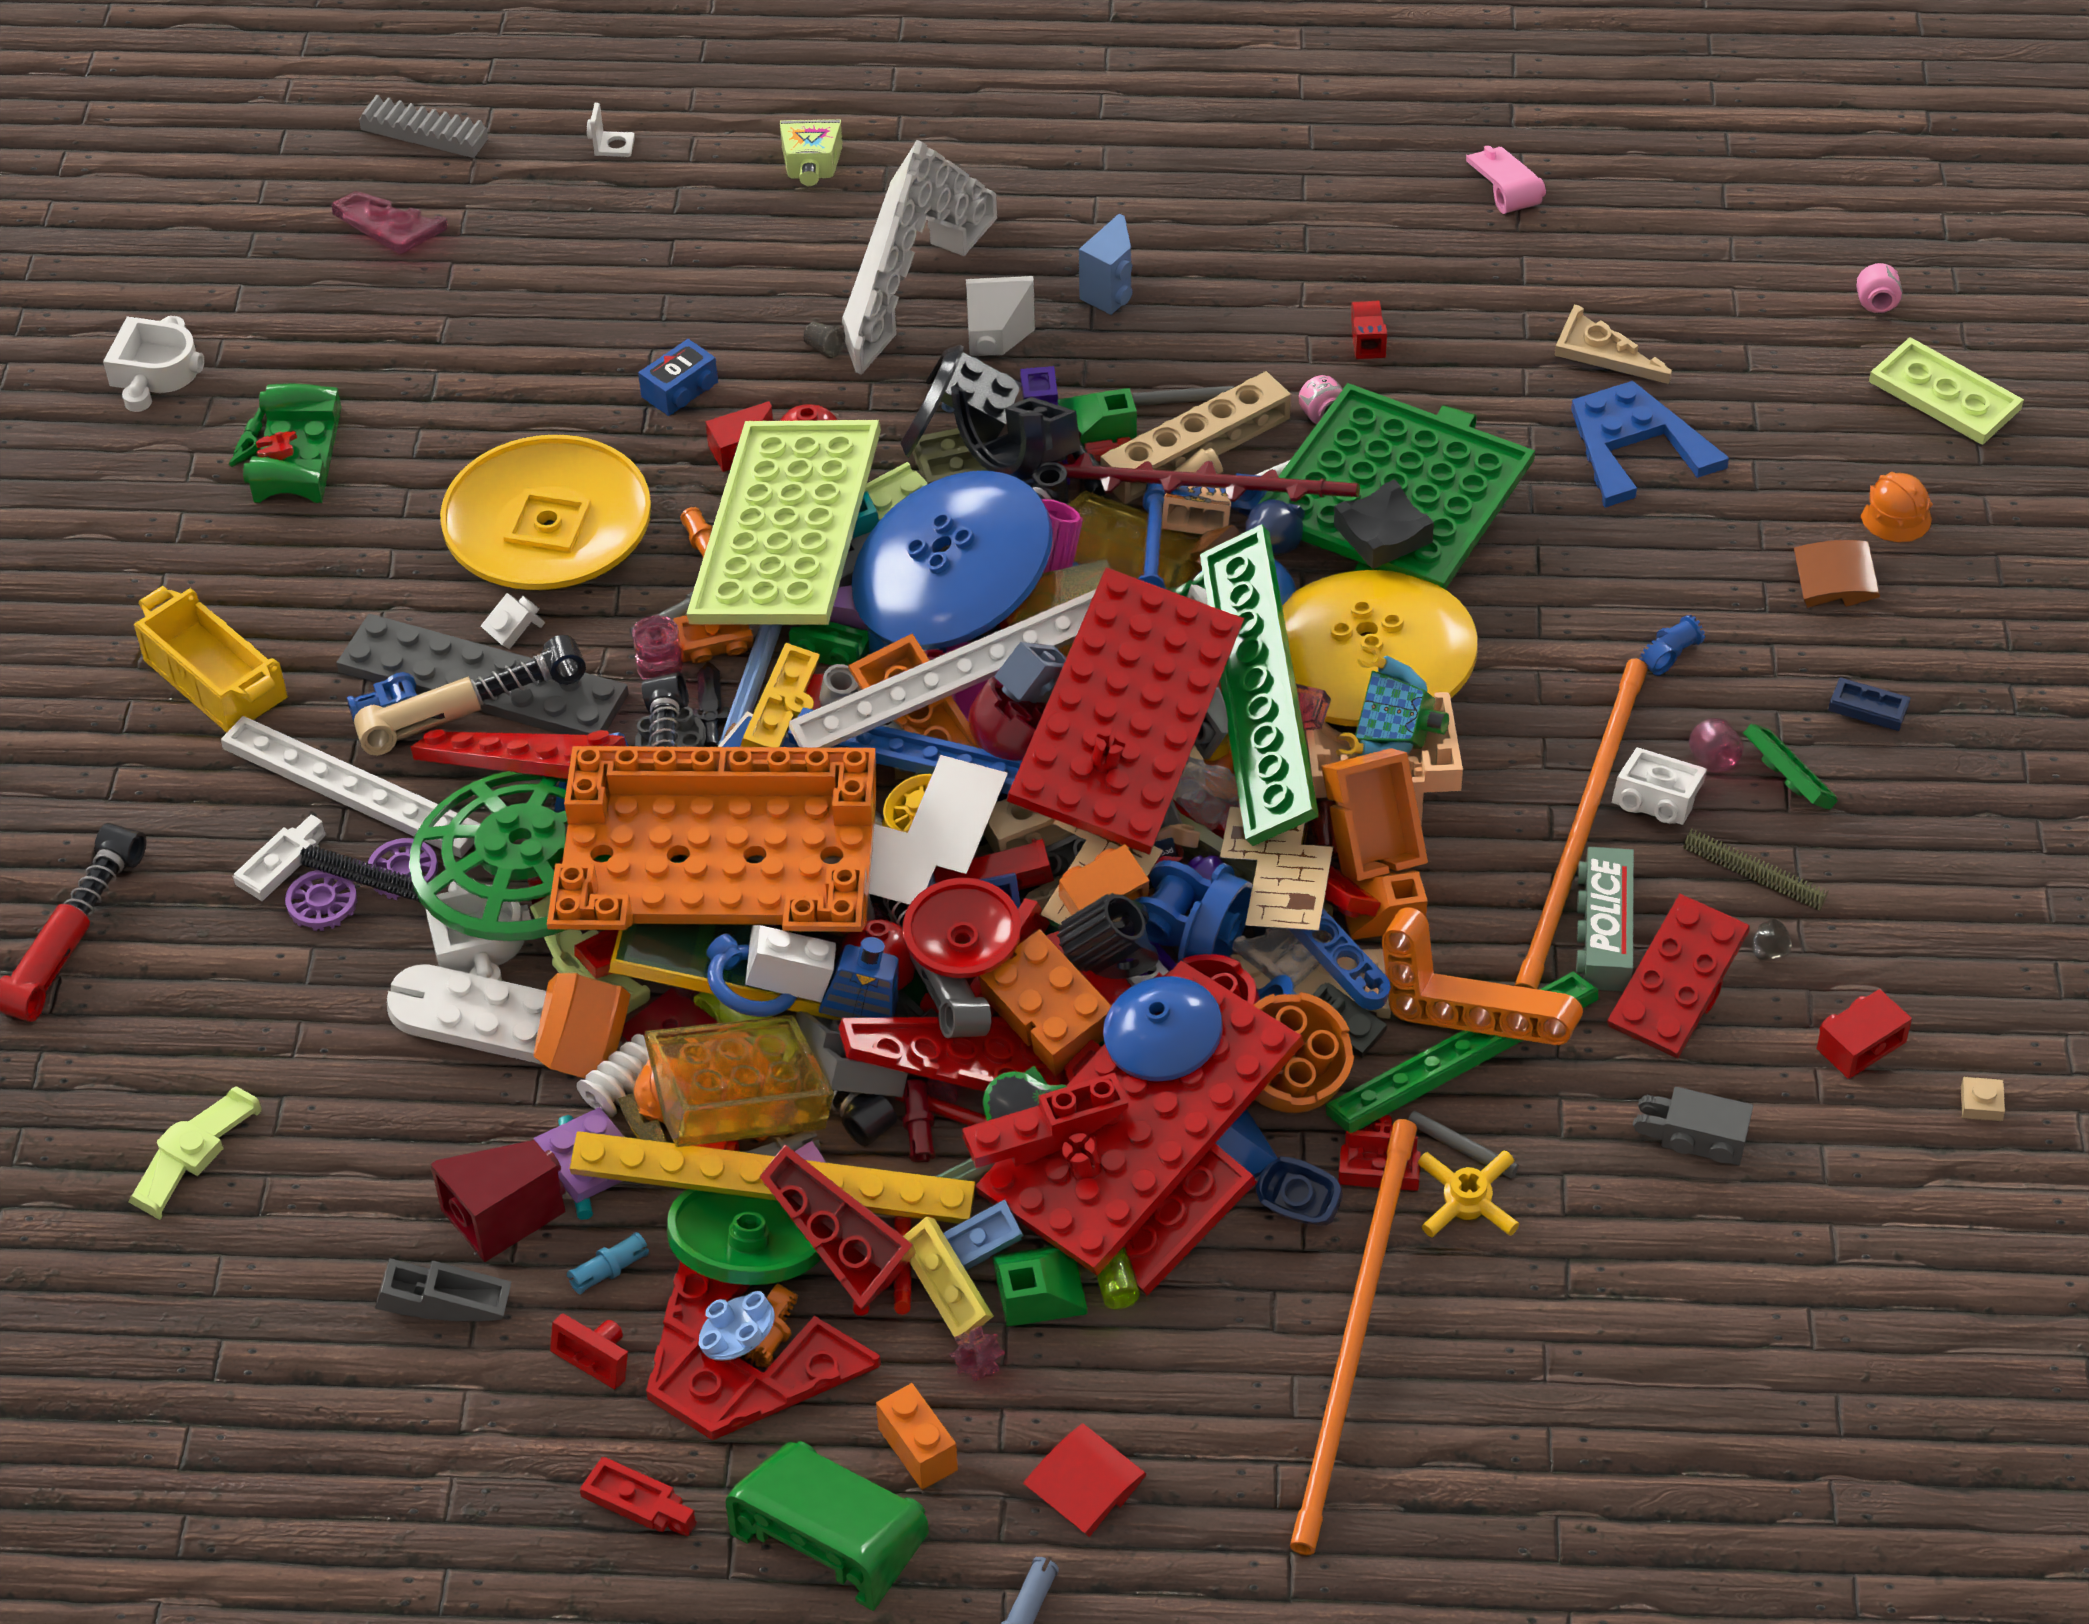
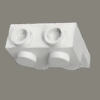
M1636 747L1617 777L1611 803L1620 805L1622 809L1628 812H1643L1656 816L1663 823L1683 825L1693 808L1695 796L1705 781L1707 768Z

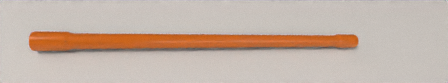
M1630 659L1626 664L1613 710L1526 959L1522 962L1514 986L1538 989L1544 972V963L1636 696L1640 693L1648 670L1647 664L1640 659Z
M1398 1119L1393 1124L1387 1148V1161L1302 1507L1297 1514L1290 1548L1302 1555H1312L1316 1550L1323 1521V1507L1406 1164L1410 1159L1417 1126L1412 1121L1406 1119Z

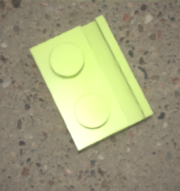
M906 462L868 482L865 491L868 492L880 521L897 503L927 485V482L917 471L914 472L910 464Z

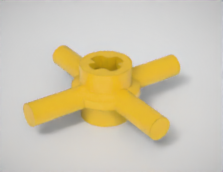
M1503 1150L1481 1171L1466 1167L1454 1173L1431 1154L1425 1152L1418 1160V1165L1445 1185L1444 1200L1446 1204L1422 1225L1424 1233L1429 1237H1434L1454 1217L1472 1220L1483 1215L1509 1236L1513 1235L1519 1227V1222L1491 1202L1493 1196L1491 1183L1514 1163L1512 1155Z

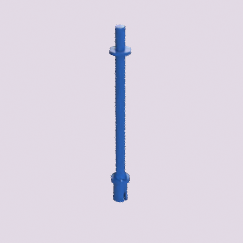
M1147 483V491L1144 493L1142 500L1143 507L1148 512L1144 575L1138 579L1166 589L1164 580L1158 576L1162 513L1166 493L1162 484Z

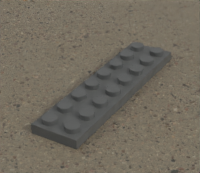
M369 613L336 663L338 672L376 683L385 681L396 673H409L415 679L416 694H422L468 676L470 681L473 679L476 682L478 676L484 679L491 676L492 671L498 674L505 671L506 666L514 668L519 666L520 661L527 663L532 661L533 658ZM584 673L583 677L573 684L564 685L552 681V679L547 681L541 679L538 685L533 682L525 685L524 690H521L519 687L511 690L510 696L503 693L497 696L496 701L492 698L483 701L484 704L480 706L482 710L479 712L558 734L588 735L595 731L608 730L629 692L628 686L625 683ZM399 683L400 689L404 690L402 683Z

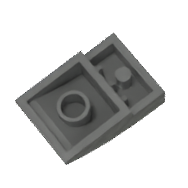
M804 1011L797 1012L796 1018L807 1056L817 1075L830 1090L903 1097L908 1073L848 1059L838 1029L841 1020L814 1016Z

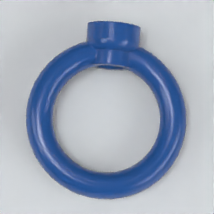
M723 934L717 937L708 947L706 954L711 960L707 970L709 986L718 1000L730 1009L748 1016L769 1017L786 1011L797 999V997L786 993L769 1001H754L739 996L726 985L723 979L724 968L726 970L733 969L741 960H748L749 945H738L737 941L730 934Z

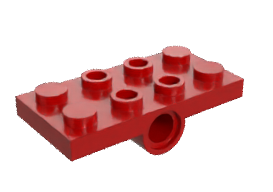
M1679 893L1608 1018V1026L1678 1059L1702 1015L1709 1013L1714 1006L1723 985V978L1750 931L1749 924Z

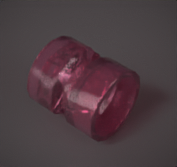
M659 615L649 616L640 620L632 631L636 667L640 677L644 680L673 672H681L683 661L677 624L672 619Z

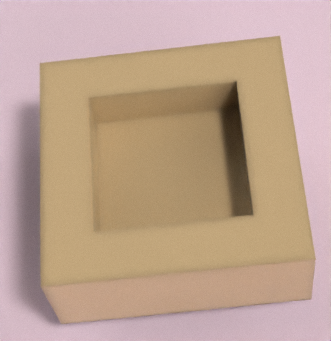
M1963 1077L1961 1083L1962 1118L2003 1121L2005 1113L2003 1080Z

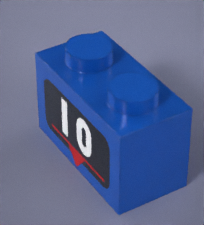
M690 339L685 340L638 372L641 397L667 416L686 406L694 398L718 383L716 357Z

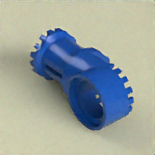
M1686 615L1681 618L1679 624L1670 629L1662 628L1656 634V641H1651L1652 645L1648 644L1647 647L1649 648L1643 649L1645 654L1641 653L1640 660L1647 664L1648 669L1654 675L1664 674L1673 666L1683 649L1690 645H1699L1704 642L1705 636L1703 634L1705 632L1700 630L1702 625L1698 626L1700 621H1696V617H1692V615Z

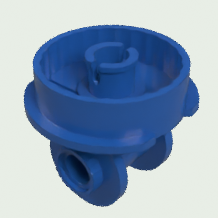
M1163 860L1155 864L1150 873V880L1155 888L1154 894L1151 897H1138L1134 899V901L1140 902L1147 907L1149 920L1145 927L1148 940L1164 946H1178V963L1183 961V958L1200 954H1217L1231 958L1246 926L1253 884L1234 876L1233 867L1225 863L1215 869L1211 880L1203 878L1196 870L1180 862ZM1189 909L1191 910L1189 916H1184Z

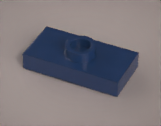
M1840 677L1830 700L1828 711L1900 731L1911 697Z

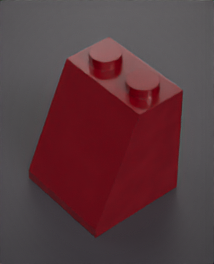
M535 1140L448 1157L431 1163L441 1211L484 1262H487L566 1212L563 1195L566 1194V1191L558 1174L561 1171V1165L552 1151L547 1150L545 1152Z

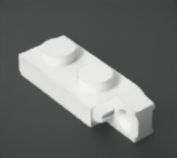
M310 815L296 829L293 827L289 830L282 828L234 873L233 880L235 885L263 901L302 865L300 863L302 859L300 852L303 847L306 849L313 845V847L316 846L318 848L319 845L317 844L326 835L323 822Z

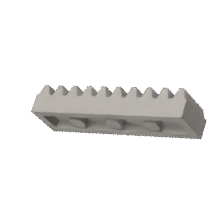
M379 95L374 97L359 118L360 128L363 131L475 158L488 140L487 128L481 120H478L474 125L470 117H466L464 122H462L457 114L451 119L445 111L439 116L436 109H432L428 113L424 106H421L417 111L412 103L406 108L400 100L394 105L391 98H387L383 102Z

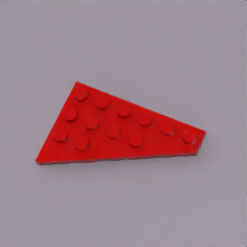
M1091 1039L1064 1067L1069 1082L1101 1048L1094 1040ZM1217 1144L1213 1145L1124 1245L1137 1279L1136 1283L1147 1296L1257 1183L1249 1171Z

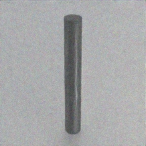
M1234 386L1132 393L1135 406L1209 401L1220 393L1234 388Z
M1413 1111L1408 1119L1416 1124L1417 1130L1486 1166L1499 1155L1417 1111ZM1513 1163L1502 1174L1512 1179L1519 1165Z

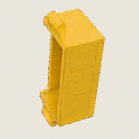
M161 586L139 600V605L145 617L136 622L134 627L143 660L226 733L242 716L254 720L288 698L279 662L273 658L268 660L256 650L250 642H247L236 633L224 620L220 619L199 602L197 593L191 588L180 594Z

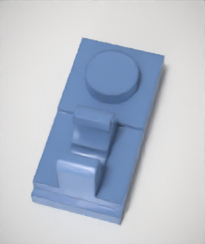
M1006 1200L944 1232L945 1237L965 1270L1022 1240L1021 1237L1024 1236Z

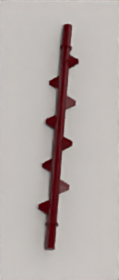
M1083 453L1073 464H1063L1062 461L1057 462L1066 469L1067 478L1101 480L1105 493H1111L1121 482L1162 484L1165 493H1171L1179 486L1223 488L1232 502H1235L1246 490L1288 493L1290 500L1293 502L1298 501L1306 494L1319 495V497H1325V495L1359 497L1360 494L1359 483L1332 482L1322 478L1320 481L1279 478L1276 470L1273 469L1267 471L1261 477L1217 474L1212 461H1206L1196 472L1154 470L1149 461H1145L1136 469L1093 466L1088 453Z

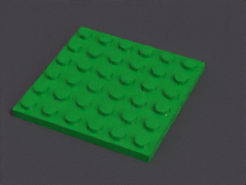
M1347 383L1278 477L1320 481L1322 478L1332 482L1359 483V497L1328 495L1319 497V495L1306 494L1298 501L1293 502L1290 500L1288 493L1267 491L1258 504L1269 499H1275L1301 506L1305 511V518L1302 521V541L1368 565L1334 527V506L1344 501H1356L1365 498L1377 491L1385 483L1395 479L1412 505L1421 513L1428 515L1434 522L1433 543L1377 567V569L1417 577L1439 585L1446 590L1534 462L1535 450Z

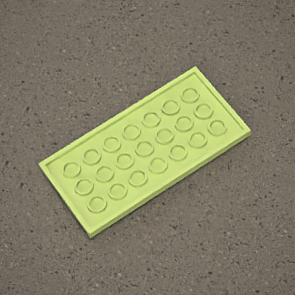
M879 420L745 421L687 610L689 624L829 625L881 433Z

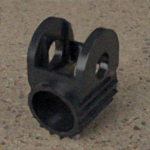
M1106 894L1061 922L1062 925L1058 926L1059 934H1057V937L1060 939L1059 946L1062 947L1064 956L1080 971L1087 972L1090 970L1096 975L1105 978L1124 979L1149 971L1159 960L1156 947L1149 943L1145 927L1149 920L1147 907L1123 895ZM1125 917V919L1121 921L1112 922L1117 918ZM1135 958L1134 960H1132V961H1130V962H1126V963H1121V962H1120V961L1125 960V959Z

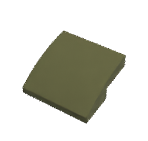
M958 428L922 435L913 450L920 474L927 484L958 473L989 471L969 452L962 437L959 436Z

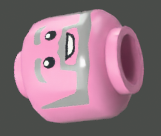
M1876 263L1866 267L1859 274L1856 287L1861 305L1866 310L1873 313H1885L1891 311L1899 304L1902 299L1903 290L1898 272L1892 266Z
M1320 375L1313 377L1301 388L1299 404L1309 419L1317 424L1343 389L1330 376Z

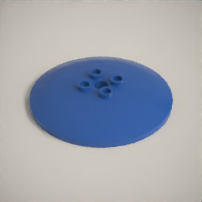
M995 471L958 473L921 487L905 497L885 514L870 532L858 554L852 575V596L860 618L872 633L889 644L913 633L923 650L954 646L987 632L1006 619L1024 602L1037 585L1046 568L1053 538L1052 523L1047 508L1039 495L1028 484L1014 476ZM951 545L947 551L939 552L944 546Z

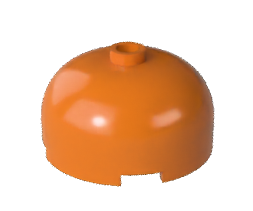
M1300 992L1299 995L1283 994L1275 996L1271 994L1255 1003V1007L1302 1035L1304 1044L1287 1062L1284 1070L1281 1069L1254 1100L1269 1109L1283 1113L1311 1111L1331 1100L1347 1079L1354 1061L1352 1044L1348 1034L1350 1029L1343 1017L1326 1001L1304 992Z

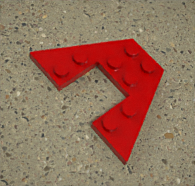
M680 1261L678 1272L675 1273L672 1296L669 1297L663 1321L664 1328L659 1346L657 1345L654 1368L649 1377L646 1393L649 1401L713 1441L879 1368L881 1359L877 1353L814 1316L764 1373L738 1357L723 1361L713 1360L707 1357L699 1346V1335L705 1321L708 1319L706 1316L707 1307L719 1299H724L728 1302L734 1298L741 1297L751 1285L727 1283L706 1277L690 1269Z

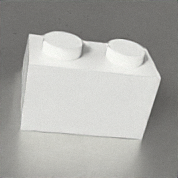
M753 925L750 934L745 985L822 1002L834 971L836 943L761 925Z

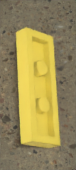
M925 1217L903 1236L913 1244L916 1251L909 1261L956 1340H966L994 1317L934 1218Z

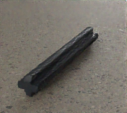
M313 845L306 849L303 847L300 852L302 855L300 863L304 866L420 902L414 890L411 876L409 877L399 872L396 873V871L393 872L387 868H380V866L377 867L371 863L368 864V862H361L352 857L341 856V854L329 852L327 849L326 851L323 848L321 850L320 847H313Z

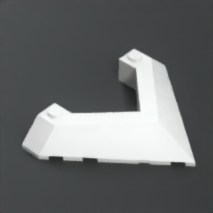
M916 140L890 182L842 318L845 343L855 372L861 375L896 336L895 308L899 297L894 294L899 287L900 276L906 278L915 252L910 249L914 244L916 231L922 233L926 220H928L931 244L965 256L997 219L996 193L986 189L985 185L969 177L968 173L951 161L946 160L945 157L935 150L928 148L925 143Z

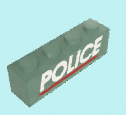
M1588 847L1586 862L1579 861L1577 883L1584 884V891H1578L1577 913L1584 914V920H1578L1577 943H1584L1583 950H1577L1576 973H1583V979L1598 990L1624 992L1632 978L1634 849Z

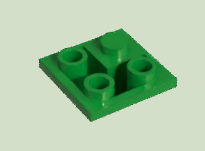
M1130 388L1058 399L1059 406L1076 411L1078 429L1082 434L1079 440L1084 447V443L1108 439H1112V442H1117L1116 438L1130 437L1133 440L1137 437V410Z
M1055 1246L992 1256L1007 1327L1088 1314L1077 1262Z

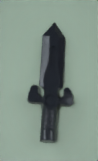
M707 661L697 672L699 710L703 713L699 715L697 709L692 710L694 715L700 718L706 727L704 747H718L719 724L726 723L730 709L729 707H723L722 713L718 714V711L721 709L720 671Z

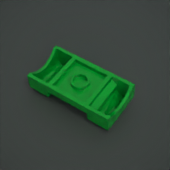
M298 383L268 384L266 391H261L259 395L260 410L265 412L267 417L264 437H270L277 432L295 431L297 438L290 441L294 453L282 460L252 456L250 463L244 464V482L250 485L254 503H261L267 497L279 493L297 494L315 503H322L342 408L338 388Z

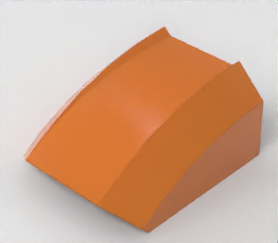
M557 973L547 985L533 1053L534 1057L549 1069L585 1079L589 1072L597 1070V1066L600 1063L608 1061L609 1056L617 1051L631 994L622 986L581 976L578 973Z

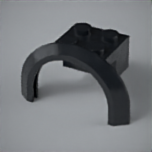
M962 345L945 350L926 380L927 384L932 385L914 420L901 440L900 444L906 457L909 458L939 403L942 402L953 408L951 386L967 391L969 412L974 429L981 442L985 443L996 439L1007 422L1005 407L1014 404L1022 383L982 363L979 359L963 353L964 346Z
M951 386L954 415L959 433L972 456L989 471L1005 473L1023 480L1035 474L1041 464L1063 461L1067 459V455L1080 450L1076 411L1033 397L1005 407L1008 434L983 444L974 429L970 417L967 391Z

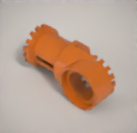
M781 1284L775 1285L767 1296V1300L772 1304L775 1312L774 1323L770 1332L758 1346L744 1354L746 1355L744 1358L746 1360L751 1358L750 1363L753 1364L755 1361V1366L768 1368L773 1362L772 1354L779 1344L786 1342L792 1335L791 1329L784 1322L787 1319L784 1315H790L787 1310H793L794 1307L791 1306V1303L796 1304L797 1301L795 1300L798 1299V1294Z

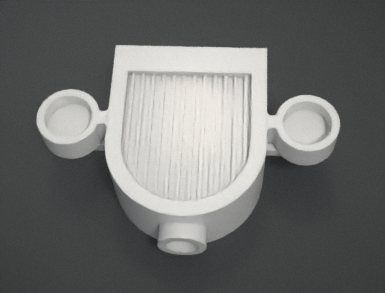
M168 316L161 321L127 317L103 363L109 386L125 388L122 393L125 407L130 411L140 412L150 407L152 403L150 392H172L188 385L196 377L197 373L203 370L204 355L203 353L196 352L193 337L186 329L184 320L180 317Z
M454 881L449 885L448 892L436 895L442 902L454 910L480 919L483 917L487 899L467 892ZM503 902L498 921L531 920L528 905L520 906L519 902ZM425 908L439 967L465 973L470 972V974L502 981L501 972L497 965L512 959L522 948L524 940L495 941L468 936L447 927L434 918Z

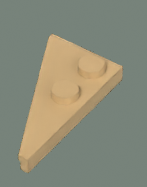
M1574 304L1556 344L1555 356L1669 384L1672 370L1667 368L1665 363L1656 357L1650 361L1638 352L1639 346L1619 332L1611 330L1609 325L1601 320L1594 323L1583 315L1584 308Z

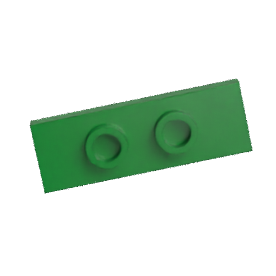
M1750 724L1743 732L1764 754L1761 760L1770 769L1777 773L1780 771L1787 778L1784 783L1799 796L1804 795L1812 804L1831 810L1838 802V797L1770 729Z

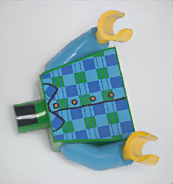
M1363 646L1364 649L1372 651L1374 660L1369 664L1362 659H1357L1358 664L1363 668L1376 666L1378 667V672L1372 671L1356 734L1348 732L1337 737L1338 740L1349 742L1350 751L1338 749L1335 751L1337 756L1340 757V754H1347V757H1349L1353 753L1362 756L1390 748L1409 754L1412 749H1421L1424 746L1427 732L1444 735L1449 725V714L1433 710L1435 698L1427 692L1426 682L1410 666L1389 656L1382 657L1379 648L1376 646Z

